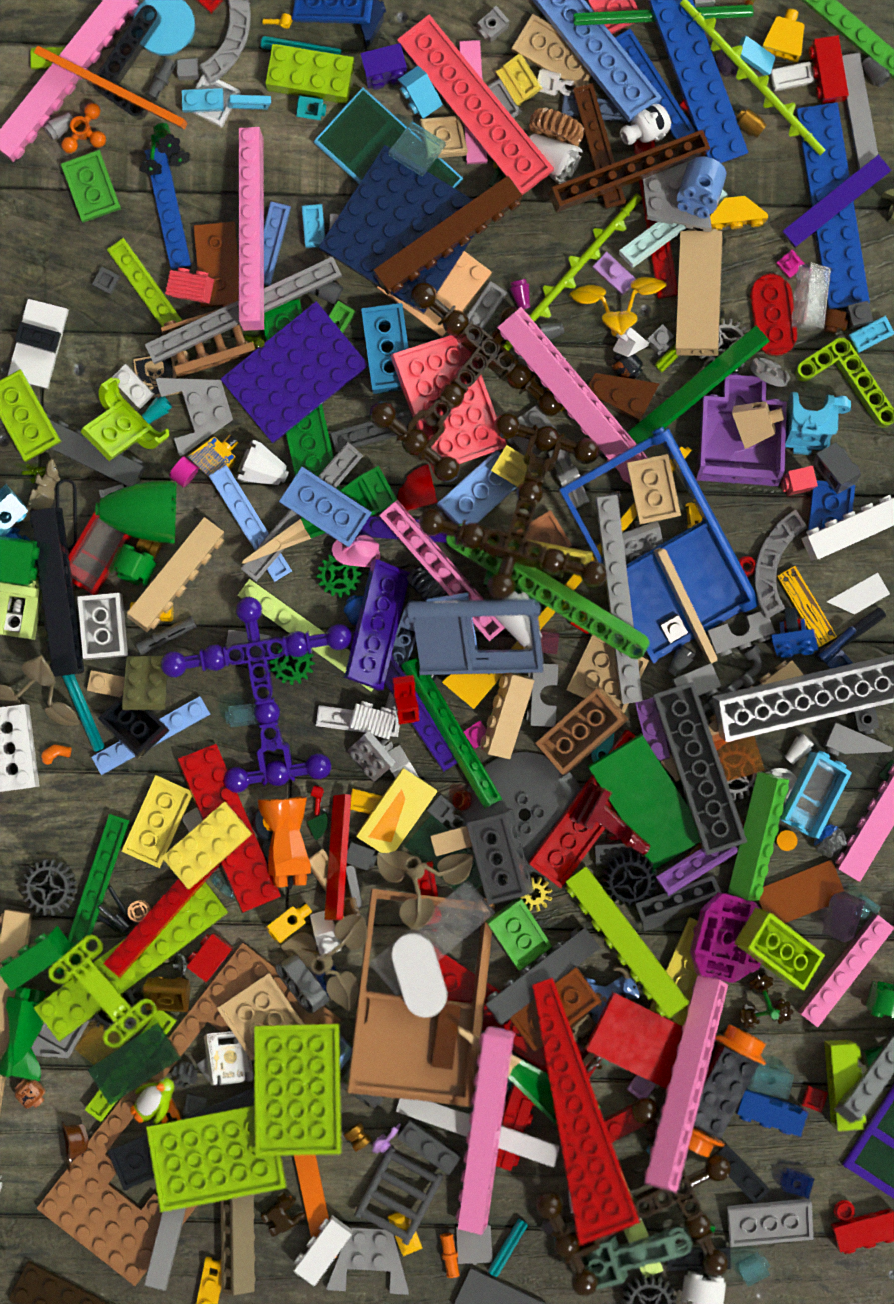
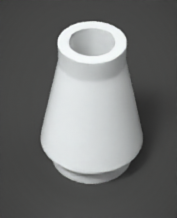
M801 734L799 737L796 736L784 757L794 765L796 761L813 750L812 746L814 743L804 734Z

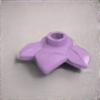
M399 1123L396 1127H393L391 1133L387 1136L384 1134L379 1136L372 1145V1152L377 1154L381 1151L384 1153L391 1146L389 1141L396 1135L401 1124Z

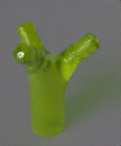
M263 333L254 338L244 335L245 340L253 342L255 350L265 345L262 340L264 337Z
M27 464L26 468L29 470L22 471L21 473L22 475H34L30 480L31 483H34L37 474H40V476L45 474L46 466L33 467Z

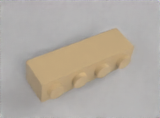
M504 673L499 681L500 688L493 700V710L487 719L486 733L481 739V750L489 755L506 759L511 758L535 680L518 673Z

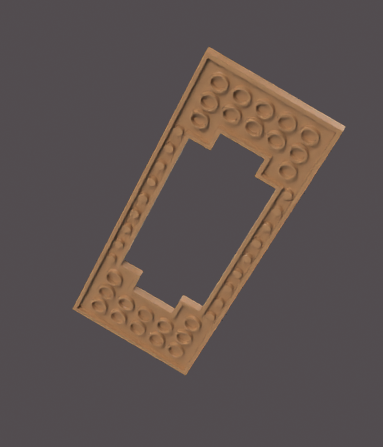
M244 942L91 1137L86 1151L74 1159L71 1163V1171L68 1172L67 1169L36 1208L134 1286L137 1285L149 1269L163 1212L160 1211L158 1194L156 1192L144 1207L141 1208L110 1184V1181L117 1173L110 1156L106 1152L134 1118V1115L130 1112V1107L135 1104L141 1094L135 1095L136 1089L144 1084L157 1083L165 1078L207 1022L221 1033L227 1032L229 1026L217 1008L269 972L305 1025L338 1024L341 1021V1018L325 1005L312 1014L306 1012L278 976L276 967ZM198 1205L186 1208L183 1224Z

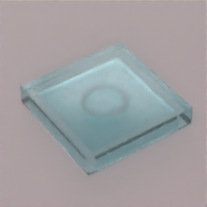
M411 122L388 153L390 157L423 177L445 148L446 142L416 123Z

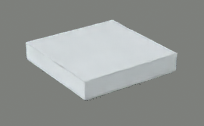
M202 74L194 90L223 88L224 111L191 113L222 128L232 110L227 108L229 96L239 95L241 92L239 89L221 80H217L209 85L204 74Z

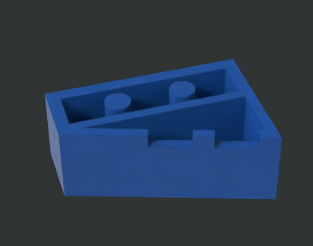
M746 1089L735 1110L737 1115H740L739 1119L747 1122L754 1120L763 1127L770 1129L774 1127L782 1133L794 1134L799 1137L802 1135L808 1112L800 1105Z

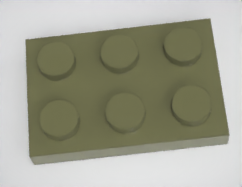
M127 656L122 702L123 710H165L168 676L161 669L163 656Z

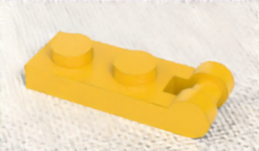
M206 1256L196 1304H218L222 1287L221 1259L216 1261L212 1260V1257ZM210 1268L217 1269L218 1273H210Z

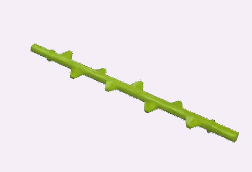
M682 0L680 5L693 18V21H696L713 40L711 50L717 51L722 49L738 67L737 80L748 78L765 96L764 108L775 107L791 124L788 135L790 137L801 135L804 138V142L806 141L820 156L825 149L793 115L796 104L794 102L783 104L767 87L769 76L763 75L758 77L741 59L743 47L739 45L731 48L714 29L716 23L714 17L705 19L701 15L702 13H699L688 0Z
M636 193L624 208L620 209L621 211L605 229L594 228L593 233L596 240L581 257L570 256L568 258L571 268L554 287L546 285L543 287L545 298L529 315L534 322L539 316L546 318L551 316L548 307L564 287L571 289L576 287L573 277L589 259L599 260L601 258L599 247L613 231L626 230L624 219L630 215L629 213L641 201L642 197ZM507 340L503 347L509 351L513 345Z

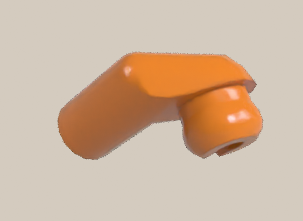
M54 744L42 752V762L49 765L58 755L70 758L72 748Z

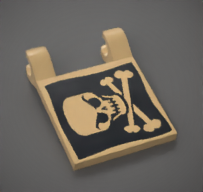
M183 351L185 358L189 360V353L187 351ZM176 355L155 365L151 357L133 359L135 373L155 394L152 398L161 396L155 378H177L174 371L175 362H178ZM179 391V392H176V393H173V394H169V395H166V396L176 395V394H183V393H182V391Z

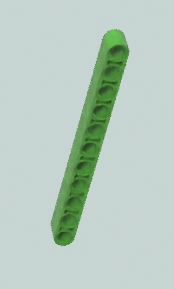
M447 535L446 539L450 547L494 574L499 573L503 559L495 557L497 559L495 560L492 558V555L485 553L483 550L479 551L477 548L468 549L460 541L459 545H457L458 538ZM488 540L490 544L496 545L492 540ZM515 563L513 568L515 571H512L511 578L516 588L628 657L640 659L644 655L650 644L646 635L537 568Z

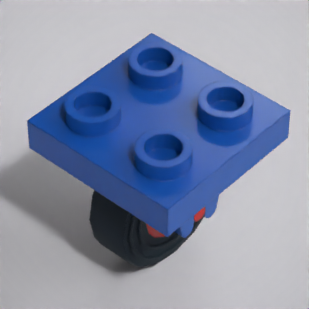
M796 607L785 608V621L780 622L781 634L772 635L777 657L789 658L793 654L809 655L814 653V651H818L814 629L806 630L805 619L798 618Z

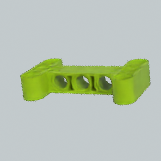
M90 935L85 937L50 968L49 977L57 984H64L72 977H77L115 1022L104 1033L105 1044L111 1048H119L156 1016L157 1007L155 1003L148 999L140 1001L133 1008L129 1006L92 962L102 952L103 943L96 936ZM93 940L97 941V949L88 951V943ZM76 954L80 955L81 962L78 965H72L71 958ZM60 968L64 969V977L56 979L55 971ZM145 1004H151L152 1012L149 1015H143L141 1012ZM134 1018L136 1026L130 1030L126 1029V1020ZM113 1032H117L120 1036L119 1041L115 1044L109 1042V1036Z

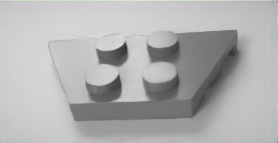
M90 1019L61 1042H58L47 1025L43 1023L42 1029L31 1047L35 1056L69 1058L88 1026Z

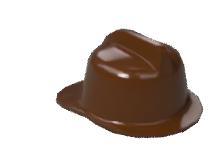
M61 1121L65 1139L66 1164L68 1172H70L71 1160L86 1151L88 1136L83 1124L65 1126L64 1122Z

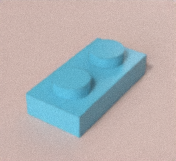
M223 88L182 90L183 113L224 111Z

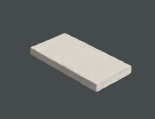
M31 299L27 300L22 322L59 332L61 337L56 354L16 343L8 376L21 369L30 385L49 388L68 309Z

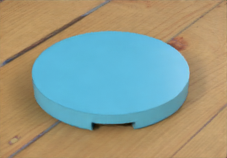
M144 0L139 5L134 18L145 5L153 6L161 15L159 26L144 47L147 51L159 56H170L177 54V52L191 42L195 32V19L190 7L184 0ZM148 13L146 16V21L152 20L154 18L155 13ZM142 29L135 32L136 38H140L143 34Z

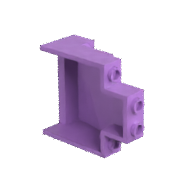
M731 373L723 380L722 397L715 394L703 396L700 416L699 452L696 465L697 481L766 486L779 485L785 470L787 402L779 399L766 400V382L755 374L742 376L738 373ZM765 401L770 411L782 408L785 420L774 423L776 427L775 434L745 449L732 415L733 406Z

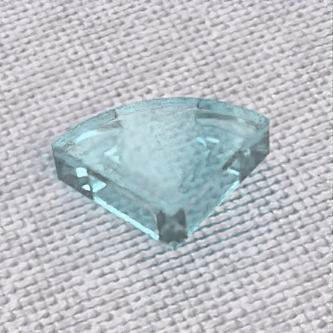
M215 875L211 880L214 886L230 899H234L235 896L231 887Z

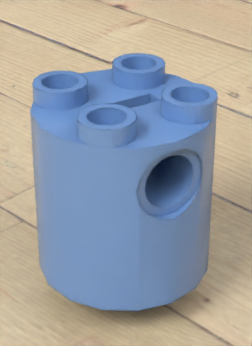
M696 157L690 160L686 166L677 194V207L680 211L706 219L709 217V214L716 210L727 174L720 162L709 157Z

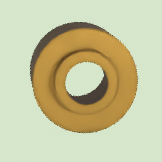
M749 108L747 111L742 109L736 117L739 128L751 137L755 136L758 138L767 125L763 122V118Z

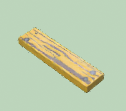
M796 566L776 576L793 606L796 607L801 619H805L806 628L808 630L814 629L818 648L836 638L837 635Z

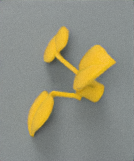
M652 277L635 279L630 284L634 290L632 291L627 311L610 312L606 299L603 297L606 294V290L597 285L579 287L573 290L569 297L583 304L595 303L598 300L602 301L606 311L602 316V321L611 329L613 336H616L617 333L622 336L637 321V315L631 312L635 295L637 293L641 295L656 293L663 289L666 283Z

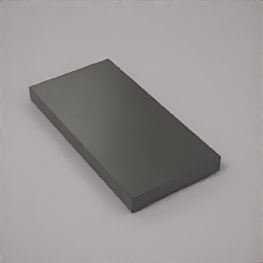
M470 1267L454 1304H546V1302Z

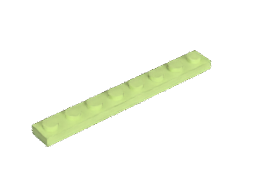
M251 579L247 581L237 595L241 599L245 597L256 598L261 603L262 614L289 633L301 631L306 634V631H309L310 636L324 634L323 631ZM329 646L312 648V650L344 673L346 672L350 655L348 649L340 651L334 650ZM361 684L371 692L374 690L373 688Z

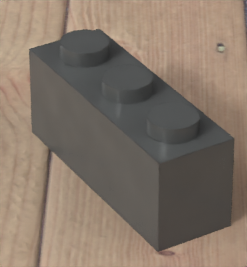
M411 1118L408 1119L398 1133V1140L448 1175L461 1159L460 1152Z

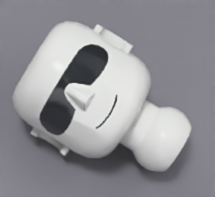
M653 104L642 110L631 120V126L626 125L621 128L620 137L626 145H632L637 139L644 143L662 140L671 127L669 114L660 104Z

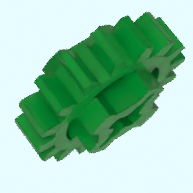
M328 555L329 561L322 560L324 567H318V570L322 572V574L317 575V578L322 579L319 586L325 585L324 592L327 593L330 590L332 597L338 593L339 597L342 598L345 592L350 596V589L357 590L354 586L355 583L361 584L357 577L362 576V572L356 571L360 566L344 564L342 566H334L333 563L338 561L331 555ZM351 568L353 570L352 581L348 578V572ZM327 570L331 573V579L328 583L326 581ZM344 571V579L339 578L335 580V572ZM338 584H344L346 586V588L336 589L334 587H336V585Z
M280 646L276 647L279 652L282 651ZM307 653L302 657L291 656L294 660H298L295 664V669L287 665L290 662L289 655L285 656L284 661L280 664V657L270 661L271 664H275L271 671L278 672L275 678L283 677L282 683L284 684L287 680H290V685H294L295 680L302 684L301 678L308 680L307 673L314 672L310 669V666L315 665V662L310 661L314 654ZM306 662L305 670L301 673L299 669ZM289 670L294 677L286 676L282 671Z

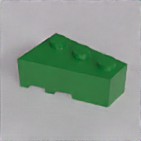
M58 926L46 934L42 933L36 937L31 945L28 946L26 944L17 951L18 954L13 958L10 955L0 962L2 965L0 967V976L11 992L61 959L72 945Z

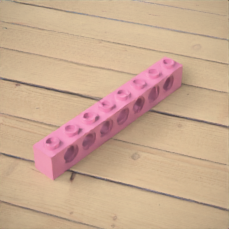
M398 500L379 515L448 595L468 593L469 600H485L431 537L421 531L417 521ZM494 616L472 617L473 623L489 641L505 628Z

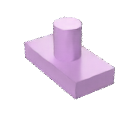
M608 252L592 267L621 296L631 287V282L636 279Z

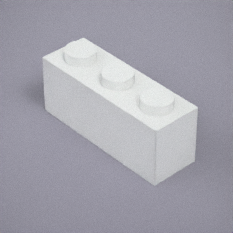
M333 1215L329 1220L325 1218L319 1227L321 1232L317 1237L312 1236L306 1245L308 1250L305 1254L300 1253L294 1261V1264H296L294 1272L313 1286L316 1285L352 1235L353 1230Z

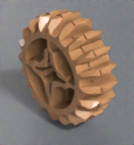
M538 108L530 119L529 128L533 133L578 146L584 135V128L581 123L571 116L553 109Z

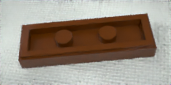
M445 1004L438 1013L431 1067L453 1069L458 1033L457 1027L459 1026L461 1011L460 1005Z

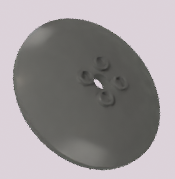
M530 752L512 753L510 759L499 757L484 767L502 800L484 809L472 786L469 785L464 797L462 819H464V827L467 826L466 823L477 819L513 811L527 863L581 791V788L570 772L562 775L547 756ZM524 808L528 809L531 813L530 818L526 821L521 820L518 815L519 811ZM493 833V839L497 841V836ZM498 853V858H499L500 861H502L503 858H502V856ZM527 863L530 876L541 875V873Z

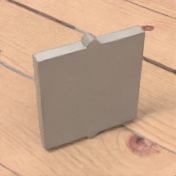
M491 1225L487 1226L482 1235L459 1230L458 1226H456L458 1264L473 1263L477 1265V1263L492 1262Z

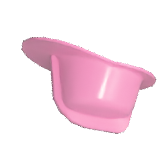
M368 535L356 536L349 548L338 540L332 546L334 558L344 565L371 567L372 560H380L379 544Z

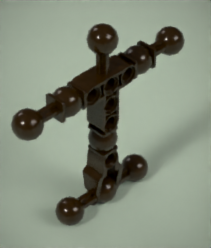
M419 283L413 287L411 291L413 304L420 309L429 308L441 318L438 325L440 326L443 323L444 330L452 336H457L456 339H460L461 344L472 354L453 376L452 380L440 388L438 398L434 401L435 403L426 411H419L406 426L395 418V409L387 402L375 403L370 409L369 417L374 426L378 428L388 427L397 435L396 441H402V448L406 453L418 455L419 460L425 458L434 466V474L439 480L451 482L459 475L460 467L458 461L451 456H440L431 447L444 433L445 427L443 424L450 412L462 404L464 394L475 383L486 367H489L496 374L502 375L501 378L506 377L510 387L520 390L519 394L526 390L537 400L539 411L546 416L557 415L563 405L555 400L551 390L545 391L533 380L537 375L534 374L532 376L530 369L526 365L517 364L519 361L515 360L514 356L500 344L504 338L498 328L490 336L478 325H473V321L469 322L464 312L454 310L455 305L448 309L437 299L436 290L431 284ZM504 308L498 317L499 325L517 311L518 308ZM468 332L474 335L475 340L469 338ZM484 346L489 347L491 354L484 350ZM500 359L506 362V367L500 364ZM472 361L477 362L479 369L473 367ZM460 376L466 379L467 384H463L460 381ZM436 407L441 408L443 415H439L436 412ZM419 420H425L428 426H432L434 434L429 440H427V436L423 431L413 429Z
M511 413L499 415L494 422V430L499 437L511 439L519 436L529 439L523 459L524 463L527 464L524 481L517 488L518 501L508 533L494 529L488 530L489 528L487 527L484 530L478 523L470 522L465 524L466 520H463L461 526L445 521L442 513L431 509L424 512L419 518L421 531L427 536H436L442 532L457 537V545H459L460 541L468 549L479 548V551L483 550L489 555L503 559L499 573L493 575L488 582V590L496 599H506L513 594L515 584L511 575L515 563L531 568L537 567L538 570L541 567L544 572L552 575L560 573L559 577L561 578L564 572L580 576L583 583L588 587L596 588L602 585L607 578V571L600 562L590 561L585 565L568 560L570 555L568 552L565 556L557 548L547 549V546L542 547L541 544L526 539L536 504L543 497L542 485L547 471L554 469L560 450L573 453L575 459L581 464H590L597 460L599 456L597 443L589 438H583L578 442L566 439L564 433L559 435L557 430L551 426L538 428L536 424L533 427L522 425L517 417ZM534 444L543 452L554 450L551 459L544 461L542 458H536V455L532 453ZM531 473H537L540 477H534ZM520 509L527 510L529 514L521 513ZM514 528H521L523 532H516ZM488 540H495L497 544L492 545L488 542ZM508 546L516 547L517 551H511ZM533 552L538 557L533 558L528 553Z
M643 1097L634 1102L632 1114L637 1122L645 1124L650 1138L646 1141L650 1145L649 1150L651 1154L657 1138L656 1130L659 1126L656 1120L658 1106L653 1099ZM722 1155L711 1156L706 1160L703 1169L689 1176L682 1169L679 1183H684L682 1191L674 1192L652 1187L632 1199L639 1221L641 1217H649L676 1203L678 1209L683 1213L685 1231L695 1244H700L704 1253L702 1259L703 1270L712 1277L722 1276L727 1271L728 1259L723 1252L716 1250L710 1237L714 1235V1232L711 1230L710 1219L701 1210L693 1188L708 1180L720 1182L729 1177L731 1171L730 1162ZM545 1192L538 1197L536 1210L541 1217L549 1219L553 1228L550 1235L555 1237L554 1249L558 1255L564 1257L563 1263H569L573 1271L572 1289L581 1296L591 1295L598 1285L597 1276L593 1271L585 1269L580 1257L598 1250L600 1242L613 1235L614 1232L580 1246L578 1236L573 1232L576 1230L575 1219L564 1224L560 1215L563 1205L561 1198L554 1192ZM665 1192V1198L662 1201H657L658 1194ZM643 1201H646V1208L644 1210H638L639 1204ZM688 1202H693L692 1209L686 1211L685 1205Z

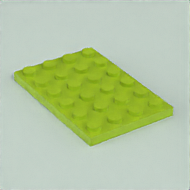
M339 1024L254 1026L256 1156L342 1154Z
M255 1106L146 1127L161 1212L287 1187L281 1155L256 1156Z

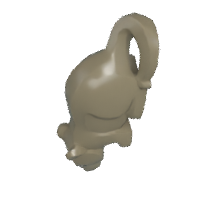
M53 459L48 461L43 477L40 474L36 475L34 483L37 484V487L31 489L27 502L28 512H26L27 515L22 520L26 523L30 521L31 511L48 509L53 505L54 488L56 482L60 481L58 468Z

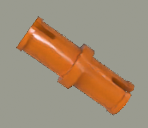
M453 1233L441 1234L442 1259L445 1260L447 1278L460 1276L457 1263L458 1251H455Z

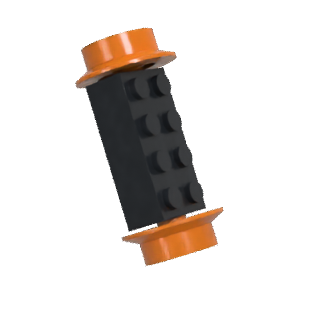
M728 1024L723 1035L715 1036L716 1040L713 1044L688 1145L690 1150L705 1157H709L714 1146L725 1145L720 1139L759 1065L757 1062L766 1065L765 1060L761 1056L766 1043L731 1024Z

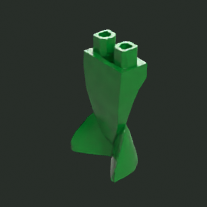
M18 987L14 997L8 996L5 1007L9 1020V1043L0 1057L1 1076H16L40 1081L41 1068L31 1047L44 1023L34 1009L44 1000V991Z

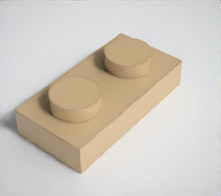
M91 670L87 691L121 697L124 692L125 677Z

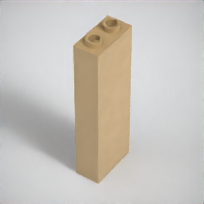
M687 229L680 232L676 330L677 355L718 356L722 231L711 229V232Z

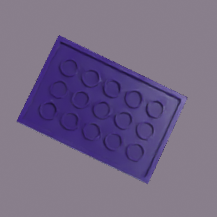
M316 301L220 380L269 440L275 443L365 370L369 364Z

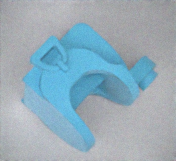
M791 392L786 412L785 447L794 448V454L810 455L812 450L822 451L829 447L832 435H835L838 431V413L850 412L851 401L846 396L834 397V395H827L823 409L809 411L804 409L799 403L798 392Z

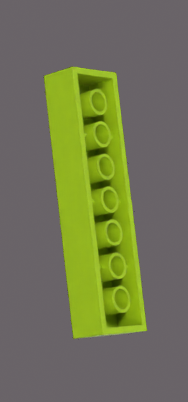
M586 866L567 880L568 886L565 887L572 897L577 896L581 902L578 906L585 915L589 912L593 918L591 923L599 932L602 929L606 935L603 938L610 948L615 947L619 953L616 956L623 965L628 964L632 969L629 973L636 982L641 981L644 985L642 991L648 999L653 998L656 1001L655 1008L662 1017L666 1015L670 1018L689 1004L688 999L610 896L606 894V891L589 868Z

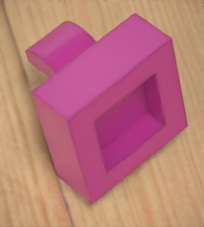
M793 249L776 263L788 279L805 267V263Z

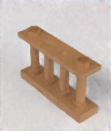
M234 302L227 303L223 305V307H226ZM215 311L177 323L176 321H169L164 324V327H161L162 336ZM238 325L232 328L237 341L234 348L228 349V347H225L222 335L219 334L214 336L218 349L215 354L208 355L205 352L203 343L195 345L198 354L196 360L189 362L185 358L183 351L176 354L178 360L177 366H174L176 377L180 378L249 356L255 351L253 342L248 343V341H245L241 327Z

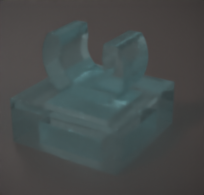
M860 894L856 902L861 904L856 914L866 919L870 911L877 914L881 909L879 905L864 895Z

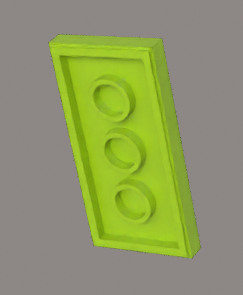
M19 369L1 379L0 419L23 460L27 462L61 443V439L23 371Z

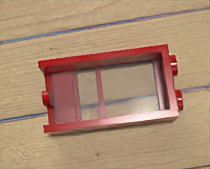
M94 512L69 554L72 583L93 595H98L110 574L108 569L118 547L127 544L131 536L108 526L99 520V515H95Z

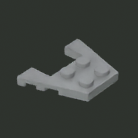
M690 161L643 179L648 220L671 225L677 223L685 225L686 228L693 229V227L703 229L705 232H711L710 214L708 218L701 219L698 216L682 212L677 207V194L686 166Z
M155 378L161 397L182 391L194 432L174 438L179 456H183L233 420L221 380Z
M350 1226V1229L353 1230L352 1235L341 1249L328 1282L327 1290L346 1291L347 1269L391 1272L390 1294L408 1295L409 1289L394 1234L383 1228Z

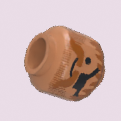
M24 1079L14 1088L16 1090L15 1098L27 1109L32 1106L37 1108L45 1100L43 1096L46 1090L38 1081Z

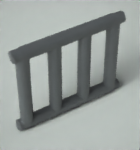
M390 1146L366 1189L354 1216L369 1220L401 1238L402 1242L408 1245L444 1175L430 1172L399 1155ZM391 1160L431 1181L432 1183L427 1192L424 1193L386 1172ZM381 1179L421 1200L422 1202L417 1212L376 1191ZM371 1198L411 1219L412 1221L407 1231L366 1210Z

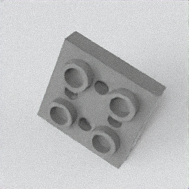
M633 521L635 528L631 522L627 527L628 532L622 533L626 564L663 543L658 521L641 527L638 521Z
M368 731L347 751L351 754L353 760L363 768L365 774L375 782L396 762L388 753L393 748L392 742L385 746L389 739L383 738L379 742Z

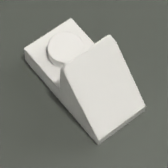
M629 327L622 336L618 333L616 334V337L619 339L613 351L629 357L647 347L649 342Z
M400 745L388 751L396 762L390 768L395 778L403 767L419 777Z

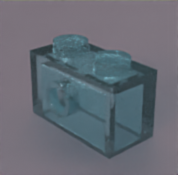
M757 1062L759 1065L747 1089L789 1100L794 1074L789 1072L790 1069L779 1065L776 1069L769 1067L767 1062L766 1065Z

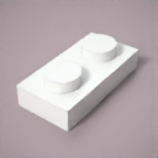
M127 364L113 376V378L120 380L119 388L140 409L155 395Z

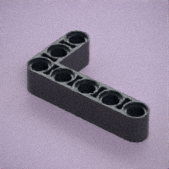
M145 5L140 9L97 73L98 76L125 89L120 85V82L161 22V15L153 6ZM154 12V18L146 21L147 14ZM139 29H142V36L140 38H135V32ZM130 46V54L123 55L124 48ZM114 64H120L119 70L115 73H112V66ZM93 84L94 89L135 119L141 120L147 116L148 111L141 109L139 113H134V104L124 99L118 102L116 95L106 90H101L100 87Z

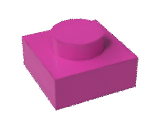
M478 721L464 731L465 736L474 749L481 745V739L486 733V728L481 721Z

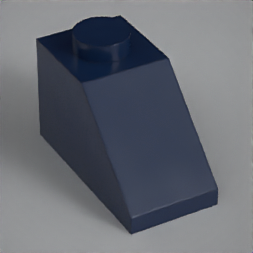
M373 0L370 24H359L366 47L371 46L384 21L383 13H386L383 0Z

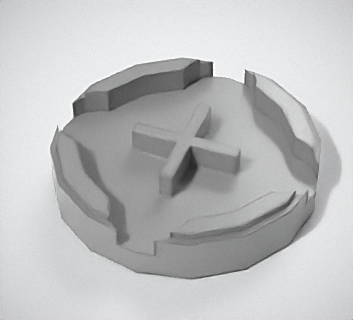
M754 358L750 365L751 371L758 378L771 385L784 387L790 379V375L786 370L785 372L781 371L782 367L769 359L759 358L758 360Z

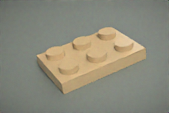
M668 454L626 463L639 525L681 516Z

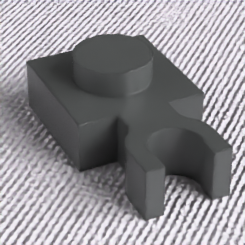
M440 794L426 809L442 824L447 819L453 829H457L453 825L455 819H459L461 822L464 821L459 815L452 813L456 808Z

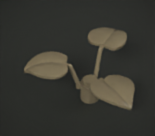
M42 655L33 660L26 661L22 665V671L31 680L18 693H14L12 688L0 685V704L5 707L20 705L18 697L35 681L42 686H50L47 702L49 706L45 708L48 717L54 722L65 726H74L81 723L76 713L68 705L61 702H52L56 681L50 669V661H45Z
M404 851L377 853L378 868L386 881L392 883L400 882L405 874H407L414 882L417 899L411 898L406 900L400 908V917L411 930L427 925L435 912L434 903L430 898L421 899L417 882L424 875L425 869L438 877L443 876L447 884L455 885L467 879L474 861L473 855L469 854L449 855L439 861L437 868L440 872H437L427 866L426 863H421L418 857L410 856Z
M358 914L347 915L337 922L334 934L342 942L327 954L319 955L320 953L316 951L318 946L315 938L307 932H300L281 945V948L288 957L293 954L297 955L306 967L311 966L314 973L322 974L325 972L326 975H336L328 980L326 986L327 993L335 1003L341 1005L347 1011L351 1010L358 1000L359 982L356 976L349 971H345L340 975L338 971L330 970L333 965L331 956L343 947L344 944L352 950L360 949L365 945L368 931L364 918Z

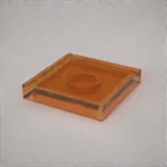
M754 735L727 742L723 739L714 741L727 781L765 770Z

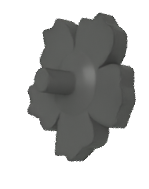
M176 953V962H173L172 968L177 972L176 977L182 978L186 973V960L184 955Z

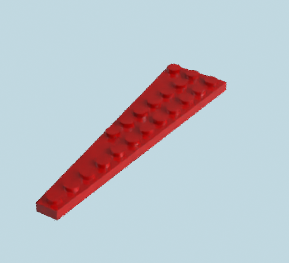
M550 978L532 986L579 1245L638 1224L640 1221L553 978Z

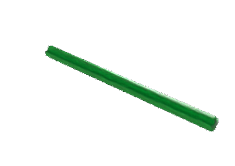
M752 5L696 7V10L699 13L701 12L705 19L713 17L715 19L752 17L754 13ZM651 9L573 14V24L575 26L655 22Z

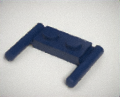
M850 626L818 655L829 669L854 664L839 647L856 632L855 627Z

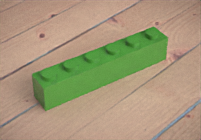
M757 773L743 829L747 842L739 846L728 890L729 894L746 900L760 901V897L763 894L765 876L768 873L770 856L773 853L775 836L778 833L780 816L784 809L785 796L789 789V779L770 773Z

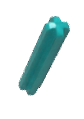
M518 1219L488 1269L491 1275L498 1277L528 1226L524 1220Z

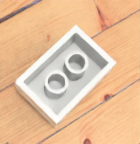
M111 593L79 596L78 607L83 659L92 660L128 656L123 594Z

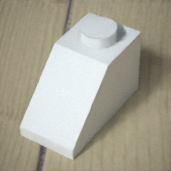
M325 910L310 914L320 955L329 953L340 944L339 939L334 934V921L324 920Z

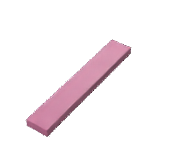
M480 40L461 41L460 53L482 79ZM465 126V141L468 150L466 155L467 164L487 163V152Z

